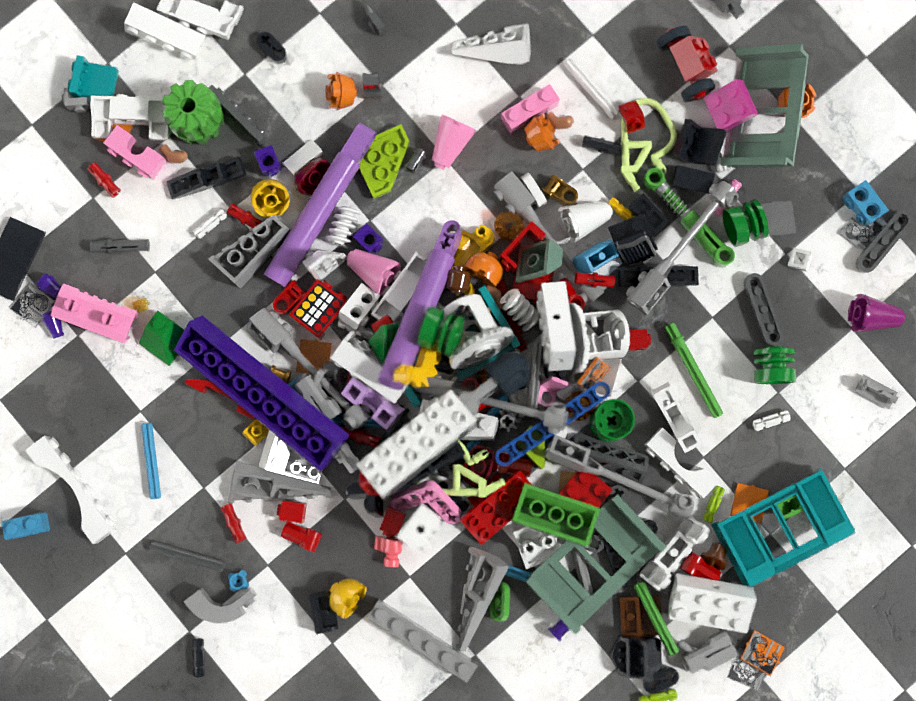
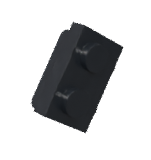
M685 119L673 154L685 163L715 165L727 131L719 128H704L692 119Z

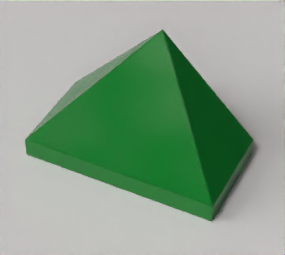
M399 323L381 325L368 341L381 364H384L398 331Z

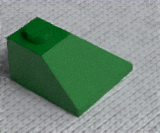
M157 311L146 325L139 344L170 366L179 355L174 349L184 329L163 313Z

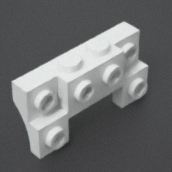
M160 0L157 7L159 14L174 19L185 27L193 28L196 32L205 36L206 34L211 36L214 34L229 40L234 25L237 26L244 9L243 6H237L229 3L227 0L224 1L220 11L195 0Z
M117 94L116 96H91L92 137L107 139L113 131V124L149 125L150 140H169L170 128L162 114V111L165 109L162 102L163 98H150L144 95L128 97L124 94Z
M417 252L403 271L399 270L396 273L392 286H387L383 291V298L371 313L375 319L379 320L388 314L394 323H399L400 326L404 316L403 313L408 307L427 261Z
M691 516L687 519L685 518L664 543L667 547L662 552H657L638 575L655 589H665L671 581L669 579L672 576L670 573L675 572L680 565L681 559L683 557L686 558L691 553V547L694 544H702L707 539V532L710 529Z

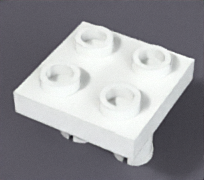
M527 527L513 532L526 569L542 564L559 548L558 541L554 536Z

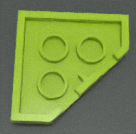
M402 124L376 135L359 164V169L373 199L391 192L409 145V139Z

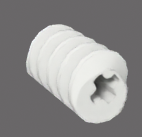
M342 206L336 209L339 214H335L334 219L337 221L331 223L334 228H330L329 233L332 235H328L326 239L336 246L347 248L344 243H350L351 241L346 237L353 236L349 228L355 229L356 227L352 224V221H358L354 214H360L361 212L347 206Z
M511 289L501 298L500 304L505 303L502 307L503 310H508L507 314L509 316L513 315L512 319L514 321L518 320V326L523 325V331L532 328L539 320L540 313H537L534 306L525 299L523 294H520L518 289Z

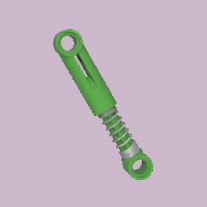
M651 168L644 176V186L649 190H653V192L655 191L660 197H663V201H666L667 205L671 206L670 209H673L674 213H677V217L681 219L680 223L689 231L700 218L699 214L695 210L687 208V204L684 205L683 201L679 199L680 197H677L676 193L673 192V189L669 188L670 185L666 183L667 180L661 169ZM649 176H656L658 178V182H651ZM705 222L693 238L710 255L717 267H726L734 260L735 253L731 247L725 245ZM725 253L728 258L727 261H722L719 254Z

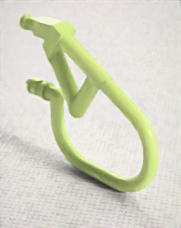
M650 98L637 99L636 101L639 106L650 105L654 107L670 130L671 138L667 146L651 155L653 165L663 170L666 174V167L659 158L670 152L677 141L676 127L659 102ZM621 116V175L630 184L633 191L636 192L640 189V186H638L633 174L639 172L652 148V141H629L626 125ZM643 148L634 165H629V149Z
M459 441L465 452L463 457L469 466L475 463L478 464L479 461L487 458L489 453L483 454L487 450H481L471 457L466 447ZM453 464L452 488L442 489L450 496L487 497V495L498 490L502 485H506V483L501 478L499 481L487 486L486 479L462 465ZM460 474L479 484L478 488H460Z

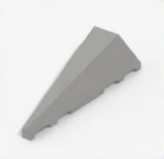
M236 461L228 503L233 504L236 500H246V503H249L253 499H265V502L295 500L296 497L307 496V499H313V496L326 495V498H329L331 487Z
M469 547L468 549L471 556L470 564L466 565L468 579L467 583L464 584L460 611L463 614L462 625L458 626V631L461 633L456 649L459 652L466 651L509 568L498 556L475 547Z

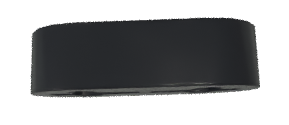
M262 32L257 36L258 46L275 64H282L286 61L287 52L272 34ZM263 38L266 40L269 38L270 47L266 43L263 44ZM274 49H275L278 53L281 52V54H282V57H281V58H279L278 56L275 58V53H274V51H273Z
M664 667L660 671L654 672V682L660 681L655 684V688L647 687L649 682L645 681L642 683L643 688L650 694L658 693L675 685L679 680V674L673 667ZM668 671L675 674L672 676V681L669 679L662 680V678L667 676L666 672Z

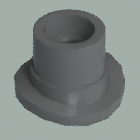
M325 362L323 369L326 373L324 377L334 379L336 384L345 383L347 380V370L338 367L334 362Z

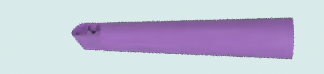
M362 123L355 127L343 149L337 153L264 272L265 276L283 287L288 285L358 171L359 164L374 141L377 132Z
M449 220L443 225L434 250L430 251L379 374L378 381L391 389H403L405 384L394 381V372L403 364L413 365L420 348L418 346V337L424 318L431 306H437L447 281L448 271L452 269L455 262L454 256L462 238L460 224L455 220Z

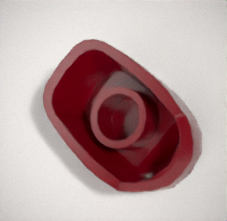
M318 157L304 166L294 178L293 184L296 190L301 194L312 196L331 164L327 160Z
M476 445L469 453L471 457L481 450H487L483 454L489 453L487 458L479 461L478 464L475 463L471 466L465 461L464 467L488 480L493 468L495 453L488 447ZM463 476L465 482L470 486H479V484Z

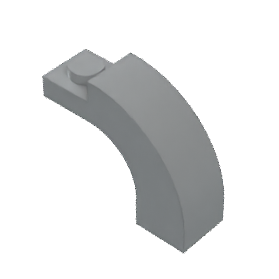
M201 588L186 599L184 603L192 613L205 621L227 623L246 614L242 606L244 605L245 608L255 602L253 598L257 594L251 589L234 603L223 605L213 601L204 588Z

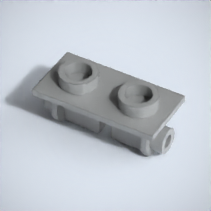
M864 374L855 389V392L887 409H890L892 403L895 404L898 400L896 396L898 392Z

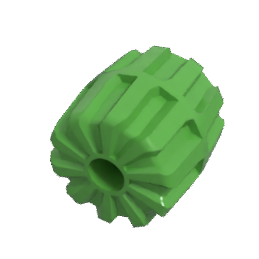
M185 80L182 85L177 83L170 87V94L164 95L162 100L165 106L162 114L171 132L189 144H192V142H198L200 145L207 144V140L212 137L216 138L220 134L218 131L220 125H224V116L220 101L213 91L203 83L196 84L193 80Z

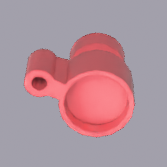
M375 536L374 548L386 554L383 566L399 567L398 555L402 552L403 542L396 537Z

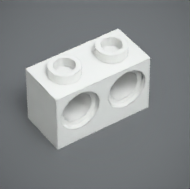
M361 283L339 311L338 319L357 331L360 326L364 327L367 324L368 316L378 305L380 295ZM362 299H368L370 303H364ZM351 313H357L360 317L354 318L351 316Z

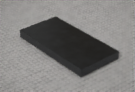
M12 217L9 218L0 236V296L14 301L46 232Z

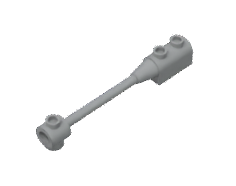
M511 171L495 184L494 188L496 190L493 192L499 201L502 199L506 201L508 205L505 208L511 215L516 214L528 224L531 221L534 222L546 233L544 240L551 239L557 244L540 223L539 217L532 208L536 199ZM563 251L562 262L575 276L577 269ZM581 284L582 286L578 289L580 293L577 295H580L585 303L588 301L591 304L604 293L606 287L597 286L593 288L591 285Z
M721 181L719 185L714 183L710 187L709 194L711 195L709 197L712 203L680 243L657 266L650 269L648 273L643 271L639 275L638 281L640 283L636 288L631 286L627 290V301L633 307L646 315L649 314L671 286L666 277L677 257L718 206L725 208L726 205L733 207L736 204L739 195L732 185Z
M263 308L249 318L248 328L273 353L278 349L283 350L296 359L310 374L315 376L318 370L301 354V351L291 337V327L285 322L281 325L277 321L279 316L273 309L268 311L266 308ZM323 376L320 381L322 387L347 411L342 419L344 426L350 431L354 429L359 430L371 418L369 415L371 410L363 404L361 406L359 404L352 406Z
M438 372L434 377H427L429 387H414L415 392L420 393V398L430 400L431 396L439 400L450 390L457 397L463 392L472 393V391L458 385V376ZM490 397L482 402V404L543 419V425L547 426L548 432L553 434L560 433V430L563 431L568 420V411H565L566 406L561 403H551L550 407L544 412Z
M554 435L550 440L544 457L548 458L551 462L560 463L570 470L574 469L578 472L602 475L668 504V511L675 516H681L686 519L690 516L694 507V501L690 495L675 493L673 497H669L605 469L589 457L591 450L557 435Z

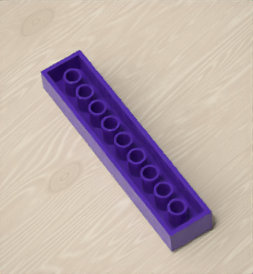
M203 315L188 322L174 349L176 353L318 470H323L333 462L347 440L348 433Z

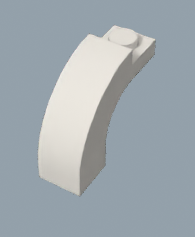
M667 382L652 390L651 392L666 417L683 451L686 453L701 445L702 442L669 383Z

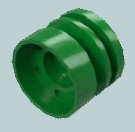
M754 199L749 203L744 202L741 208L735 205L723 210L724 228L730 243L734 247L748 244L750 238L753 241H757L759 238H767L769 233L768 221L764 209L758 200Z
M431 306L424 318L419 333L418 346L431 350L437 342L438 353H442L446 346L445 355L451 356L460 342L463 333L464 317L459 315L454 322L455 314L450 313L448 318L444 320V310Z
M769 346L754 350L753 356L762 357V359H755L754 364L763 365L762 369L754 371V383L766 385L795 383L796 369L787 368V364L794 363L795 359L786 358V356L794 355L795 349L783 346Z
M620 399L604 401L592 411L589 417L591 432L597 439L603 442L612 443L626 437L631 433L635 425L633 409L628 403ZM612 418V425L608 426L607 419Z

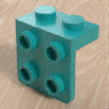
M77 55L76 60L72 63V78L68 81V90L74 98L88 97L90 100L91 96H114L119 70L112 66L90 63L84 56Z

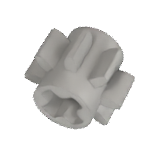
M503 409L500 411L502 415L498 417L501 423L500 429L504 427L509 432L512 427L514 429L519 427L516 422H520L522 418L518 417L516 412Z

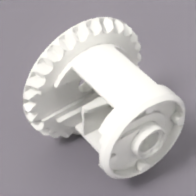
M470 294L463 296L442 309L445 312L444 320L448 318L450 313L455 314L459 305H464L463 311L466 307L470 310L463 323V333L460 342L449 359V364L453 369L469 368L490 359L506 348L514 338L511 329L497 327L480 295ZM471 314L475 317V321L469 319L472 316ZM476 324L480 327L482 333L465 330L469 326Z
M569 303L576 349L573 367L570 369L573 373L583 372L588 361H594L596 357L603 360L622 358L626 355L629 349L630 333L627 319L620 310L583 313V310L577 304ZM604 319V333L594 339L595 333H591L589 336L586 334L587 327H585V321H591L592 327H597V320Z

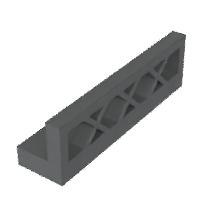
M577 433L575 434L573 443L578 444V441L586 443L588 447L585 448L591 450L590 458L598 462L605 469L642 484L648 469V455ZM596 448H602L606 453H601ZM615 454H622L625 458H618ZM634 459L644 461L643 465L637 464Z

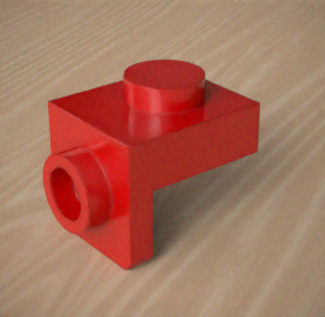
M636 100L618 106L619 113L625 122L627 133L645 128L644 113Z

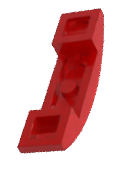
M198 379L186 380L185 384L202 393H206L208 388H211L232 399L213 382ZM238 405L236 411L253 420L256 419L241 405Z

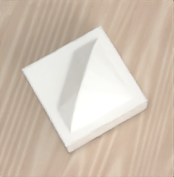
M793 248L788 267L807 272L813 253Z

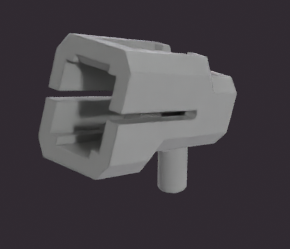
M319 368L315 376L313 374L307 376L305 373L297 378L298 383L294 386L300 395L330 420L343 412L336 400L328 397L322 389L320 381L326 373L324 369Z
M725 630L709 636L707 643L700 647L692 648L684 640H681L677 645L686 653L682 655L683 660L681 661L685 671H690L692 674L701 669L710 671L738 656Z

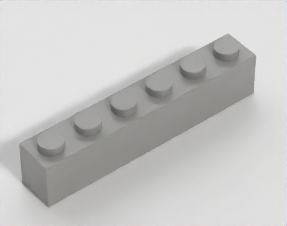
M380 599L367 617L465 682L469 681L478 666L476 661L459 652L456 648Z

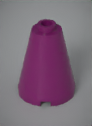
M865 294L855 295L857 297L856 300L850 302L848 321L852 323V326L849 327L853 332L896 328L905 322V313L901 308Z

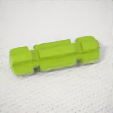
M715 486L713 488V495L710 496L706 507L707 512H704L702 518L708 523H713L714 513H717L721 502L720 497L723 496L725 491L723 487Z
M675 689L639 697V701H674L678 699Z

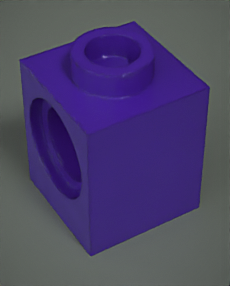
M272 145L254 151L264 176L273 177L279 174L278 171H281L282 168ZM267 159L274 160L271 166L264 165Z
M367 223L353 236L354 240L366 252H374L376 254L383 247V238ZM369 236L375 238L374 243L371 245L365 243V239Z

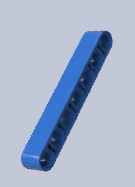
M604 382L596 383L567 403L565 406L573 410V417L567 420L566 425L606 399L610 394L609 385ZM601 386L605 389L603 397L596 394V387ZM581 397H586L589 400L587 408L580 405ZM544 420L498 450L495 455L496 463L500 466H507L552 436L553 433L548 432V427L543 425ZM533 430L541 432L542 437L539 441L532 439L531 433ZM517 441L525 443V450L523 452L515 449ZM501 452L509 454V461L507 463H502L499 460Z

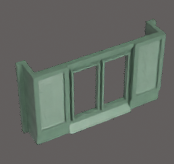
M802 44L737 48L736 56L742 61L740 80L744 81L748 91L790 88L787 107L756 108L759 115L786 114L784 133L743 134L744 122L734 127L729 158H721L720 165L728 166L729 168L794 167L809 55L803 50Z
M618 494L615 497H611L600 508L594 527L626 561L617 572L610 576L583 546L565 541L527 577L528 580L526 582L575 635L581 630L580 626L657 552H662L667 547ZM574 547L606 580L592 596L559 562Z

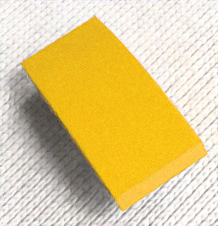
M255 419L242 434L256 447L268 435L270 429L258 419Z

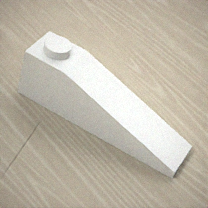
M529 24L505 27L504 32L494 34V31L487 32V35L482 38L473 36L453 42L451 52L454 55L507 64H524L529 62L531 53Z
M317 250L314 253L313 251L309 252L304 257L302 263L316 280L321 281L345 262L347 256L344 253Z

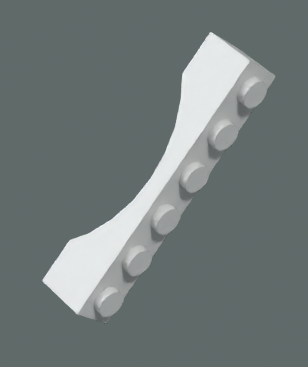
M43 436L25 449V451L36 466L44 467L57 473L72 487L81 507V529L92 544L99 543L116 530L114 519L110 515L105 514L103 504L92 496V489L88 484L82 482L80 472L76 468L73 469L69 464L71 460L64 452L62 453L58 447L60 445L54 437Z

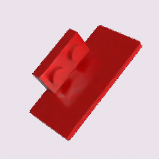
M519 469L505 480L506 485H502L498 490L487 495V497L469 496L467 498L474 507L463 515L460 521L481 545L513 519L524 484L532 485ZM498 474L494 475L487 481V486L501 479Z

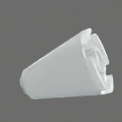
M606 202L562 206L558 209V212L561 211L558 222L564 237L568 236L571 239L568 242L575 243L610 220L613 211Z

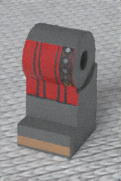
M378 72L374 74L362 73L364 99H381Z

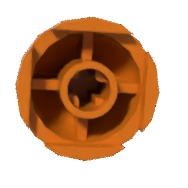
M490 251L488 254L484 252L475 253L467 260L464 266L465 270L469 271L473 277L480 278L484 284L491 285L492 287H496L503 274L502 265L497 260L499 257Z

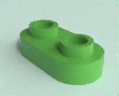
M505 582L500 583L490 603V616L495 622L505 621L509 616L510 588Z

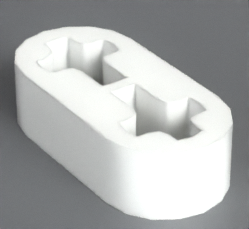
M530 173L520 177L522 184L536 199L535 205L539 208L546 204L545 196Z

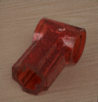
M500 453L499 460L502 463H507L509 461V454ZM518 458L507 466H500L494 460L492 471L513 474L519 469L525 477H530L533 461Z

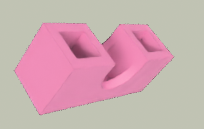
M548 84L502 112L501 120L511 135L526 126L527 122L538 114H546L557 107L560 99L552 86Z
M116 125L104 142L108 147L107 151L115 157L119 155L124 158L122 162L130 168L134 165L139 169L137 172L146 179L148 176L155 179L167 162L165 158L148 146L143 153L139 155L132 154V147L137 140L127 131Z

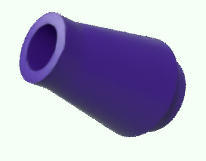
M47 273L36 284L39 290L54 298H57L61 286L52 275L49 276Z
M52 311L42 314V322L51 333L53 339L63 336L61 320L52 317Z

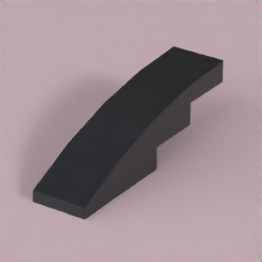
M235 157L226 162H218L203 169L197 168L166 181L171 199L174 200L217 187L247 174L242 158Z
M672 266L666 277L671 285L670 287L698 286V266ZM654 267L618 268V287H637L640 283L638 281L639 275L643 271L648 273Z
M457 442L395 493L398 494L465 455L460 443Z

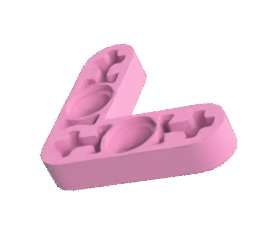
M434 481L421 482L398 494L395 493L391 497L390 507L398 512L427 502L449 524H457L461 518V509ZM414 494L417 495L419 498H413L410 495ZM436 501H443L446 504H439Z

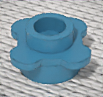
M241 570L239 573H230L228 575L231 591L236 592L238 589H247L249 587V583L246 580V571Z

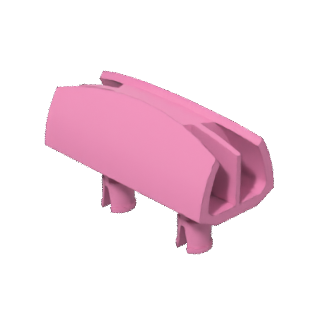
M63 283L52 308L51 316L125 344L130 339L128 333L130 328H134L131 325L133 320L138 319V312L122 305L119 307L114 302L108 303L106 299L100 300L98 296H90L87 292L82 293L79 289Z

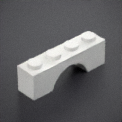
M663 427L659 428L644 444L647 447L646 452L653 458L656 456L661 461L660 465L666 471L671 470L675 474L674 478L681 485L685 483L690 488L688 491L695 498L698 496L705 498L719 483V480L706 468L689 471L680 466L674 455L677 441Z

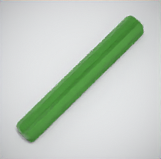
M640 582L636 584L634 588L668 655L673 656L677 654L679 650L645 583Z

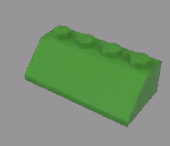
M525 483L512 521L521 526L588 548L600 508Z

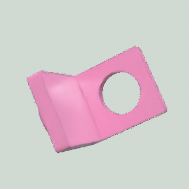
M553 376L540 382L538 405L546 408L550 407L551 403H555L557 391L567 387L568 382ZM544 392L548 393L551 397L549 403L544 402L542 399Z

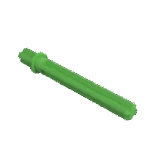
M675 323L665 326V330L672 341L670 344H673L711 415L713 418L721 416L723 411L683 339L684 336H681Z

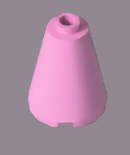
M442 114L432 161H435L434 166L443 170L445 167L449 168L475 134L476 130Z
M359 249L350 251L346 258L347 265L380 296H383L382 293L385 288L392 282L396 273L401 270V265L397 261Z

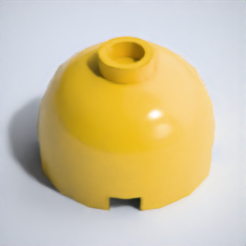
M264 179L258 182L251 192L252 206L256 213L262 217L280 216L288 209L290 203L289 193L286 187L278 180Z
M351 578L341 580L339 583L335 582L330 588V606L332 610L340 617L348 618L358 608L356 604L359 598L363 600L367 587Z

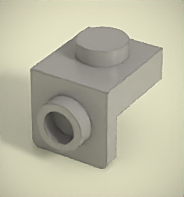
M64 88L62 103L69 111L85 113L87 110H91V100L88 97L73 98L68 88Z

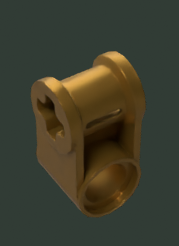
M551 175V180L545 188H542V193L563 206L576 205L578 199L577 190L559 177ZM571 194L574 196V200L567 201L564 196Z

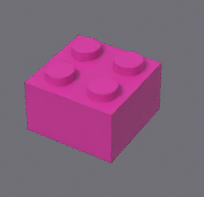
M736 79L703 97L713 121L719 129L728 131L759 115L743 80Z

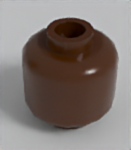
M454 266L453 269L448 271L445 287L449 289L450 293L464 294V291L470 288L471 273L465 271L463 266Z

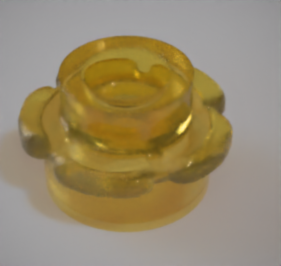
M146 297L132 302L134 307L132 310H137L138 313L149 309L147 305L150 302H148Z

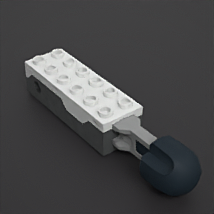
M515 352L499 355L486 365L485 370L490 379L472 393L463 392L458 397L450 390L356 464L360 469L359 485L367 495L381 496L386 500L477 427L474 416L478 413L479 404L498 389L505 396H511L528 381L530 367L527 360Z

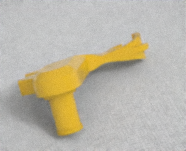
M480 225V228L477 227L472 234L462 230V238L454 256L455 262L453 267H464L472 255L486 252L495 242L493 231L484 225ZM471 283L469 290L464 291L465 296L475 294Z
M436 342L431 350L421 347L416 365L414 367L407 364L399 366L394 372V381L406 385L411 381L413 387H429L427 377H434L438 374L434 365L438 364L442 359L441 353L437 351L438 343Z

